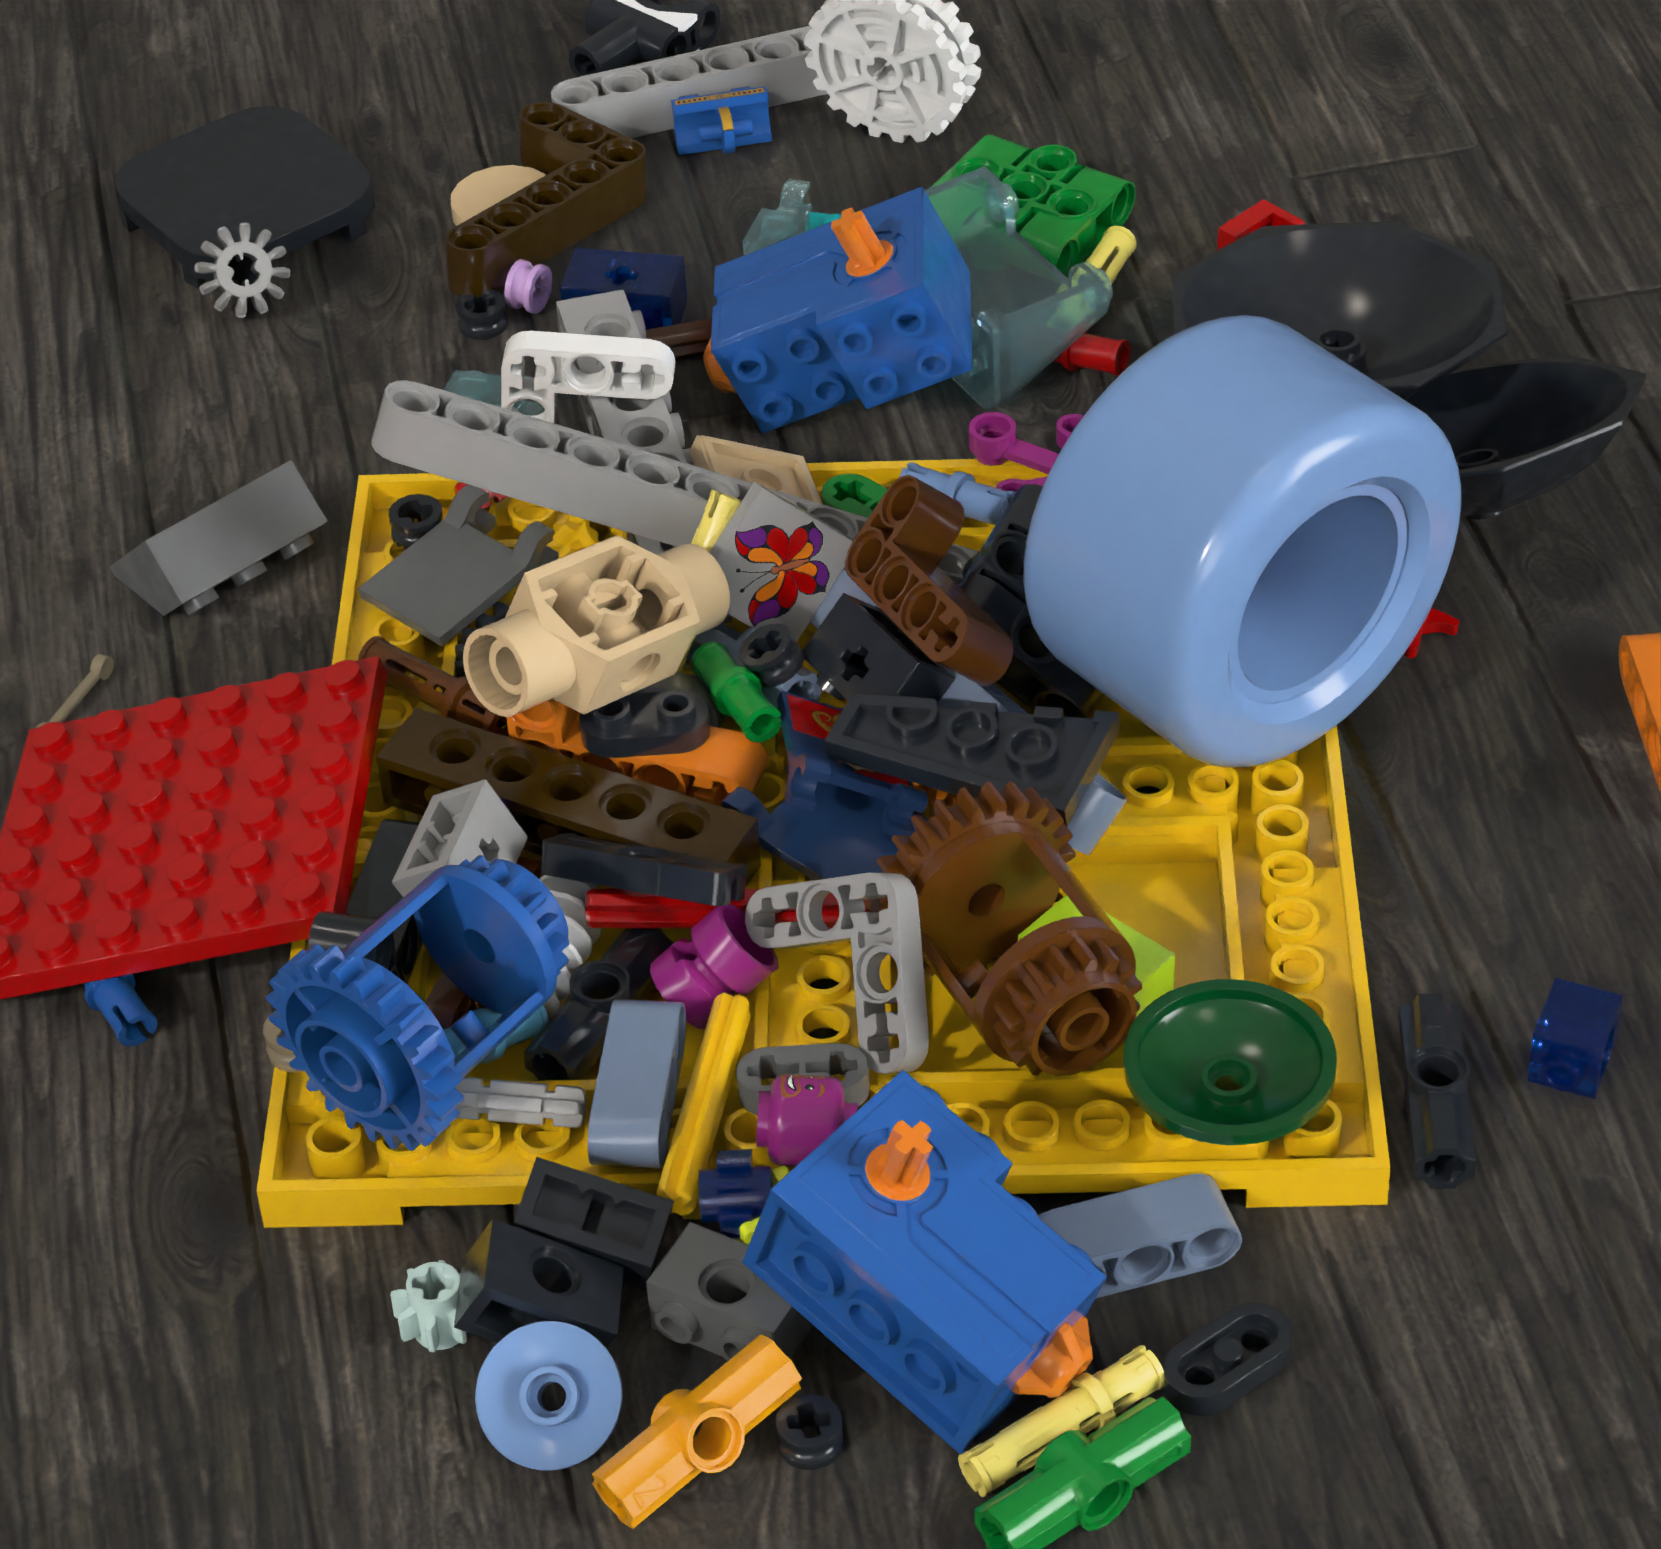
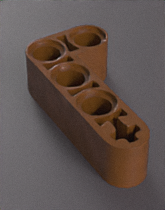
M911 475L901 476L887 489L853 540L847 552L845 570L848 576L931 660L981 686L992 685L1005 674L1011 663L1014 652L1013 641L984 610L938 567L962 528L964 508L959 501Z

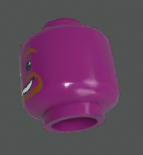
M793 1074L779 1075L772 1082L770 1091H759L756 1147L767 1148V1155L774 1165L796 1167L858 1111V1103L844 1102V1088L837 1078Z

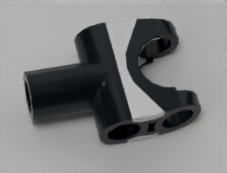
M593 0L585 16V29L590 37L569 52L570 67L577 77L630 66L639 59L649 62L703 50L710 45L718 32L720 25L719 7L709 0H688L675 5H662L663 0ZM705 15L704 23L699 30L700 23L702 21L703 16Z

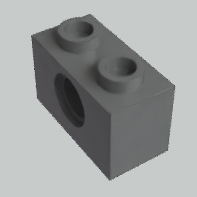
M691 1222L688 1223L646 1282L651 1328L660 1331L674 1342L681 1344L690 1343L722 1356L726 1361H729L760 1334L772 1339L779 1349L791 1359L814 1325L742 1263L749 1245Z

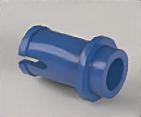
M132 974L84 983L86 1003L93 1010L101 1011L116 1033V1038L123 1046H137L148 1040V1037L137 1024L138 1021L142 1022L148 1032L154 1034L158 1025L157 1018L148 1010L135 991V979Z

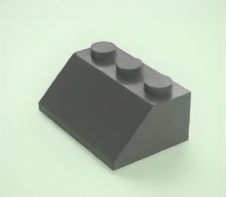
M290 460L145 540L109 567L117 579L163 616L183 606L189 616L219 598L214 587L231 578L236 588L268 570L262 561L279 551L283 559L287 560L315 544L310 533L328 521L294 463Z

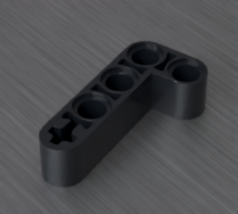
M384 819L381 822L348 902L346 914L326 911L318 912L310 929L308 950L315 944H319L326 951L334 944L342 951L403 898L393 885L392 880L419 826V822ZM414 914L363 957L391 971L407 985L424 943L418 931Z

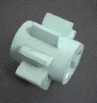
M444 1260L428 1262L415 1269H408L406 1290L398 1289L391 1291L390 1294L394 1317L398 1319L401 1339L405 1342L416 1338L422 1346L429 1349V1352L448 1349L458 1343H466L467 1332L454 1328L461 1273L459 1274L453 1266L445 1263Z

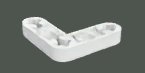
M521 331L512 335L506 342L501 367V408L520 413L514 407L516 402L524 399L534 400L540 403L545 411L531 417L557 424V393L645 400L657 399L664 396L672 387L676 364L674 353L667 345L652 339ZM523 356L534 357L536 365L534 378H524L525 359ZM580 357H592L601 361L605 368L598 373L588 374L578 370L573 362ZM616 361L623 362L622 373H615ZM642 365H652L654 374L643 373Z

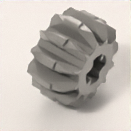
M241 223L239 225L238 242L234 243L230 231L225 226L219 228L217 235L225 249L221 250L213 243L204 241L200 247L201 250L214 258L215 262L214 264L199 262L194 266L196 273H213L214 280L206 282L199 287L201 295L209 294L216 288H219L223 293L214 304V309L219 312L227 306L231 297L235 298L234 311L237 318H244L246 316L247 298H251L254 308L259 314L267 312V303L261 292L264 291L277 300L282 299L284 291L270 282L271 277L279 279L290 277L289 268H272L271 261L279 259L286 254L284 246L276 247L266 253L262 248L271 237V232L267 229L262 230L258 234L254 243L249 242L251 231L249 223ZM243 255L254 261L250 270L257 276L251 285L246 279L242 281V286L231 280L234 270L228 264L232 257L235 256L237 262L243 259Z

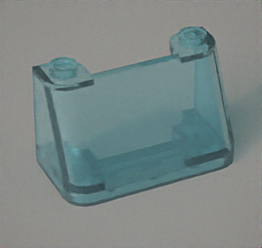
M984 166L926 189L925 192L970 270L973 370L952 377V379L980 406L990 409L1014 397L1098 322L1109 310L1113 289L1106 273L1089 262H1081L1072 266L1067 278L1016 231L1015 215L1018 213L1019 205L1015 192L1010 185L1002 183Z

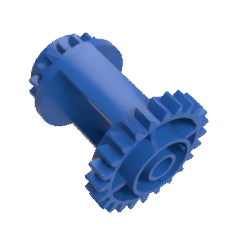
M478 855L471 862L465 859L458 866L447 865L433 871L342 951L334 944L326 951L319 944H315L308 951L301 950L278 970V974L269 982L274 990L266 996V1000L276 1009L269 1016V1021L284 1031L276 1041L284 1048L293 1051L296 1057L290 1061L289 1065L293 1069L302 1070L307 1073L310 1078L307 1081L306 1088L309 1091L321 1090L326 1096V1109L331 1112L338 1107L344 1112L347 1127L353 1129L357 1124L361 1123L370 1141L375 1142L380 1136H383L390 1148L394 1150L402 1143L409 1151H414L420 1144L426 1147L460 1115L456 1107L464 1100V1096L455 1087L473 1068L553 995L557 976L561 973L560 970L569 962L567 956L562 952L569 945L566 918L550 890L534 874L514 862L504 859H493L487 862L483 855ZM413 914L426 948L446 976L470 998L482 1006L502 1014L488 1028L472 1010L459 1018L450 1028L466 1048L456 1057L441 1025L423 1000L391 971L371 960L363 958Z

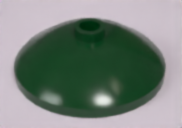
M1216 979L1191 983L1176 988L1150 1003L1137 1016L1128 1031L1124 1045L1123 1065L1126 1083L1135 1101L1143 1111L1165 1128L1184 1137L1201 1142L1219 1145H1247L1270 1141L1287 1135L1302 1127L1317 1115L1328 1101L1335 1084L1337 1054L1334 1040L1323 1020L1298 998L1283 990L1258 982Z

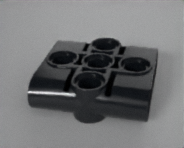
M1025 484L1019 487L981 550L965 563L962 572L963 578L958 586L1013 641L1014 652L1011 663L1005 674L996 683L1033 712L1035 706L1063 708L1064 717L1088 718L1102 692L1054 657L1037 635L1027 608L1023 582L1024 555L1031 519L1043 486Z

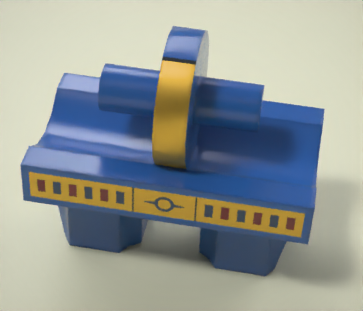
M748 86L731 89L730 92L703 96L694 94L671 100L678 155L722 149L723 154L735 153V147L771 142L769 100L766 87L750 88Z

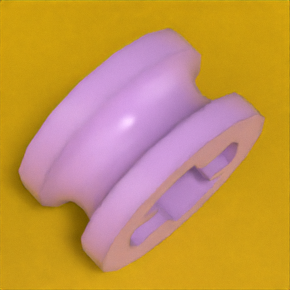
M517 260L512 265L505 283L504 296L507 306L514 309H520L524 306L525 310L529 313H540L546 306L552 290V272L550 268L543 264H537L533 267L531 262L527 260Z

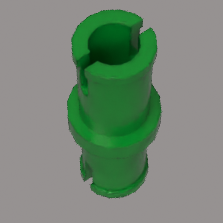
M711 641L701 645L691 658V664L695 665V667H692V671L710 689V698L713 705L723 715L731 716L750 741L759 743L771 739L782 725V720L777 718L782 715L761 692L762 686L759 678L747 667L739 666L729 654L727 647L721 642Z

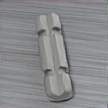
M464 1077L455 1087L464 1096V1100L456 1107L460 1112L457 1119L480 1120L481 1114H488V1121L544 1126L545 1119H553L554 1127L578 1128L583 1125L587 1110L586 1093L579 1086L556 1085L555 1091H548V1084L494 1079L491 1080L490 1086H483L482 1078Z

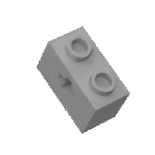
M486 779L433 795L392 883L402 897H404L436 869L447 865L458 866L465 859L471 862L478 855H483L487 862L493 859H504L516 863L528 837Z

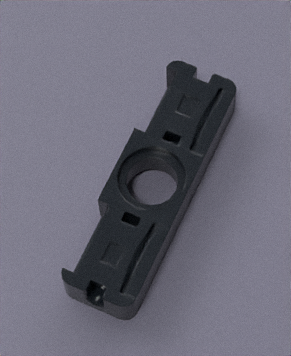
M578 833L560 834L544 839L542 843L541 874L711 906H724L730 904L731 900L739 901L745 898L747 864L745 863L733 864L688 856V853L634 843L621 844L577 836Z

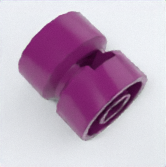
M732 904L715 907L691 928L692 940L681 937L650 963L652 979L662 997L667 1002H683L686 1010V1022L703 1030L706 1028L713 1001L719 994L724 992L731 996H735V992L749 994L779 968L774 948L760 947L752 941L747 933L745 913Z

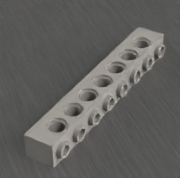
M624 289L556 301L559 333L646 339L642 313L640 310L631 311ZM580 357L573 362L578 370L588 374L598 373L605 368L601 361L592 357ZM616 361L615 373H622L623 362ZM642 365L643 373L654 374L652 365ZM670 391L657 399L647 400L577 395L591 435L694 465L689 453L690 448L682 449L685 447V438L680 415L678 412L669 414V412H672ZM627 532L628 541L656 555L676 547ZM727 614L722 622L723 624L732 622V616Z

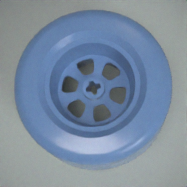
M1241 315L1217 318L1186 328L1150 349L1107 387L1075 427L1053 464L1031 519L1024 555L1023 582L1032 625L1040 640L1056 659L1186 755L1206 764L1224 768L1251 767L1286 757L1317 740L1352 713L1390 673L1425 621L1448 570L1460 523L1461 481L1451 444L1444 432L1426 413L1285 324L1260 316Z

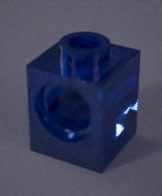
M1555 978L1533 1033L1528 1081L1552 1087L1559 1091H1567L1595 1099L1617 1041L1623 995Z

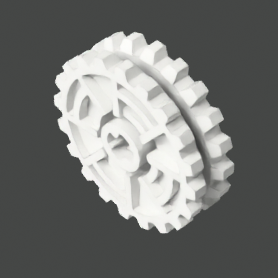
M826 0L821 6V10H818L811 18L809 25L813 29H810L804 38V45L812 50L805 57L806 66L816 70L817 76L813 83L817 90L827 91L830 96L827 104L834 111L838 109L847 113L846 122L856 127L860 123L867 126L870 136L880 137L882 133L890 134L893 141L903 143L908 135H911L916 142L925 141L931 132L939 135L949 125V121L953 122L960 112L963 103H967L976 90L972 85H975L980 78L981 68L973 63L977 61L981 53L978 45L969 42V37L974 31L970 23L958 20L956 14L959 8L953 1L943 3L941 0Z

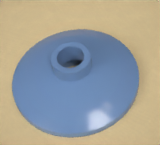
M535 1322L510 1332L489 1352L477 1379L475 1391L476 1411L486 1437L503 1456L516 1464L530 1469L543 1471L562 1470L589 1459L610 1438L621 1413L622 1382L612 1355L592 1334L575 1325L564 1322ZM552 1383H559L566 1392L564 1405L556 1411H548L543 1406L541 1400L543 1390Z

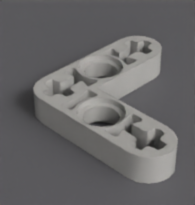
M869 872L765 887L756 891L747 904L745 924L747 933L752 941L760 947L798 948L851 941L860 1051L866 1055L869 1068L877 1073H900L902 1070L908 1073L917 1070L924 1062L928 1053L929 1030L919 904L916 889L911 881L898 873ZM830 892L836 897L839 904V918L832 929L826 926L821 913L823 901ZM887 896V909L879 912H865L863 900L882 899ZM783 910H796L798 922L775 924V913ZM887 954L893 957L898 968V979L890 991L884 988L879 976L881 962ZM885 1004H897L898 1012H885ZM898 1034L899 1048L890 1050L889 1036Z

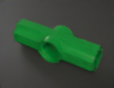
M1163 1396L1159 1399L1148 1397L1089 1436H1086L1080 1430H1070L1058 1436L1040 1454L1033 1472L974 1509L975 1526L981 1533L987 1549H1043L1078 1525L1087 1531L1098 1530L1112 1522L1124 1510L1132 1497L1133 1489L1190 1453L1191 1435L1186 1430L1180 1413Z

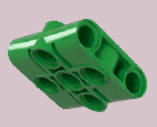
M988 134L926 191V194L957 249L971 254L972 263L977 269L991 274L1005 273L1014 269L1057 285H1063L1085 264L1109 227L1124 225L1132 211L1136 190L1132 181L1078 164L1077 155L1066 146L1045 145L1033 149Z

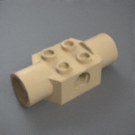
M618 535L524 573L505 618L473 631L467 638L463 651V664L468 683L481 704L499 716L510 717L550 699H554L582 714H587L674 675L692 638L717 627L726 618L730 605V591L726 576L717 560L698 545L682 544L656 555Z

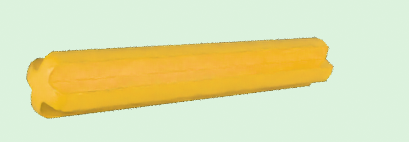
M725 992L721 993L714 999L656 1191L657 1196L674 1201L671 1214L677 1213L683 1217L687 1216L695 1210L751 1017L748 1010L749 1000L741 994L731 996Z

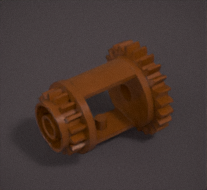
M1011 781L1004 786L1000 793L991 782H985L977 798H973L967 789L963 787L959 789L956 804L949 808L942 800H935V816L927 821L920 816L914 815L911 818V822L916 831L910 837L894 835L891 840L899 849L896 855L881 856L876 861L884 873L902 874L911 881L916 889L924 969L928 975L934 976L936 974L993 1053L1004 1060L1014 1062L1019 1068L1026 1065L1032 1075L1038 1076L1043 1071L1055 1076L1071 1075L1090 1069L1104 1061L1126 1039L1128 1031L1136 1019L1137 1011H1139L1141 1006L1134 995L1143 988L1141 982L1135 976L1136 960L1130 944L1066 864L1076 857V852L1068 844L1073 835L1063 823L1064 819L1047 798L1042 799L1034 788L1029 787L1021 792L1016 784ZM1060 887L1083 915L1051 922L1032 931L1018 941L1020 933L1048 911L1053 903L1063 898L1059 891ZM886 896L882 899L868 900L865 902V907L869 912H879L887 909L888 898ZM1000 956L990 970L984 964L985 961ZM962 966H968L961 973L959 972Z

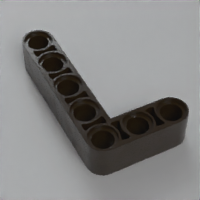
M535 102L524 106L519 113L521 163L524 167L534 168L546 175L447 232L445 240L449 290L458 296L463 294L474 295L475 298L482 297L481 293L489 289L497 290L505 285L507 275L517 260H527L531 262L533 267L537 264H542L641 206L647 197L646 149L644 145L553 102Z

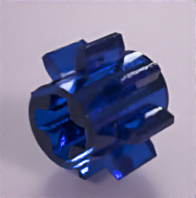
M752 1149L718 1151V1157H716L717 1168L699 1169L701 1222L720 1223L721 1234L732 1239H740L739 1228L743 1223L753 1221V1219L761 1216L771 1188H773L772 1167L753 1166Z

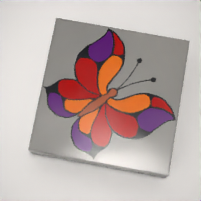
M754 481L709 552L721 566L728 582L730 605L727 614L756 629L768 624L780 623L787 626L794 637V641L797 642L843 571L847 552L853 539Z

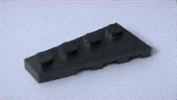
M853 693L826 737L825 746L829 758L958 795L959 789L965 787L973 798H977L985 782H991L999 793L1009 781L1014 782L1021 792L1032 787L1042 799L1047 798L1064 819L1063 823L1068 827L1120 732L1121 726L1119 712L1095 710L1094 718L1092 719L1064 717L1063 708L1035 706L1034 714L998 712L997 703L971 701L970 706L956 709L937 707L936 700L931 698Z

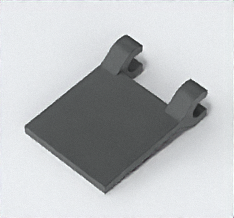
M468 484L456 494L447 515L439 524L358 588V592L362 599L438 645L444 646L462 629L466 628L517 586L525 572L559 558V552L546 546L553 541L552 538L555 531L536 521L523 530L514 550L506 547L486 535L497 523L494 515L480 508L490 500L488 492Z

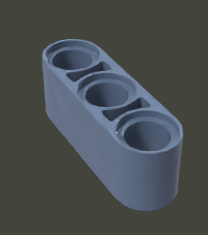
M614 999L612 1002L589 1119L588 1158L591 1165L662 1169L684 1055L686 1010L683 1002Z
M1200 1173L1185 1175L1055 1208L1038 1215L1040 1220L1068 1244L1076 1245L1085 1251L1092 1259L1095 1267L1107 1276L1096 1298L1212 1269L1230 1260L1238 1252L1242 1243L1241 1232L1216 1181L1209 1175Z

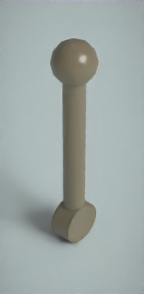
M97 654L92 660L90 672L48 722H41L35 728L50 722L63 723L99 679L107 680L110 677L114 668L113 658L104 654Z

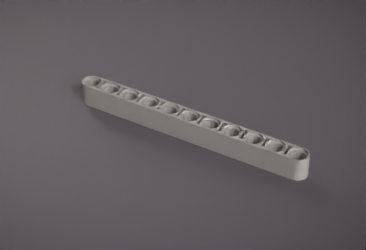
M408 380L394 381L385 388L371 439V445L375 452L392 462L676 547L682 544H691L704 514L711 489L742 501L753 484ZM767 488L853 540L868 519ZM952 544L938 567L959 585L963 578L962 572L965 563L978 551Z

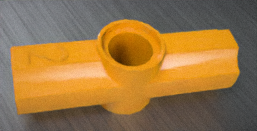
M760 1334L694 1390L678 1389L665 1395L655 1406L651 1416V1425L592 1473L594 1478L592 1484L602 1501L616 1514L622 1523L634 1529L700 1472L716 1473L730 1467L741 1453L745 1435L801 1389L799 1381L802 1377L792 1360L779 1349L772 1339ZM702 1422V1426L700 1428L699 1433L693 1439V1435L696 1428Z

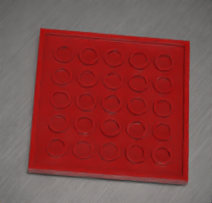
M380 656L356 661L343 660L328 667L300 673H282L262 681L238 686L225 685L205 693L181 698L168 697L153 704L124 710H107L96 716L63 723L50 722L39 728L29 729L0 833V1000L309 939L310 929L318 912L326 911L346 914L388 677Z

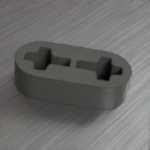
M827 1043L764 1047L754 1049L745 1054L737 1065L736 1078L740 1104L748 1112L757 1116L759 1091H770L771 1085H762V1079H775L783 1074L812 1076L845 1075V1080L840 1081L844 1088V1102L858 1103V1107L863 1104L869 1094V1064L866 1055L858 1048L849 1044Z

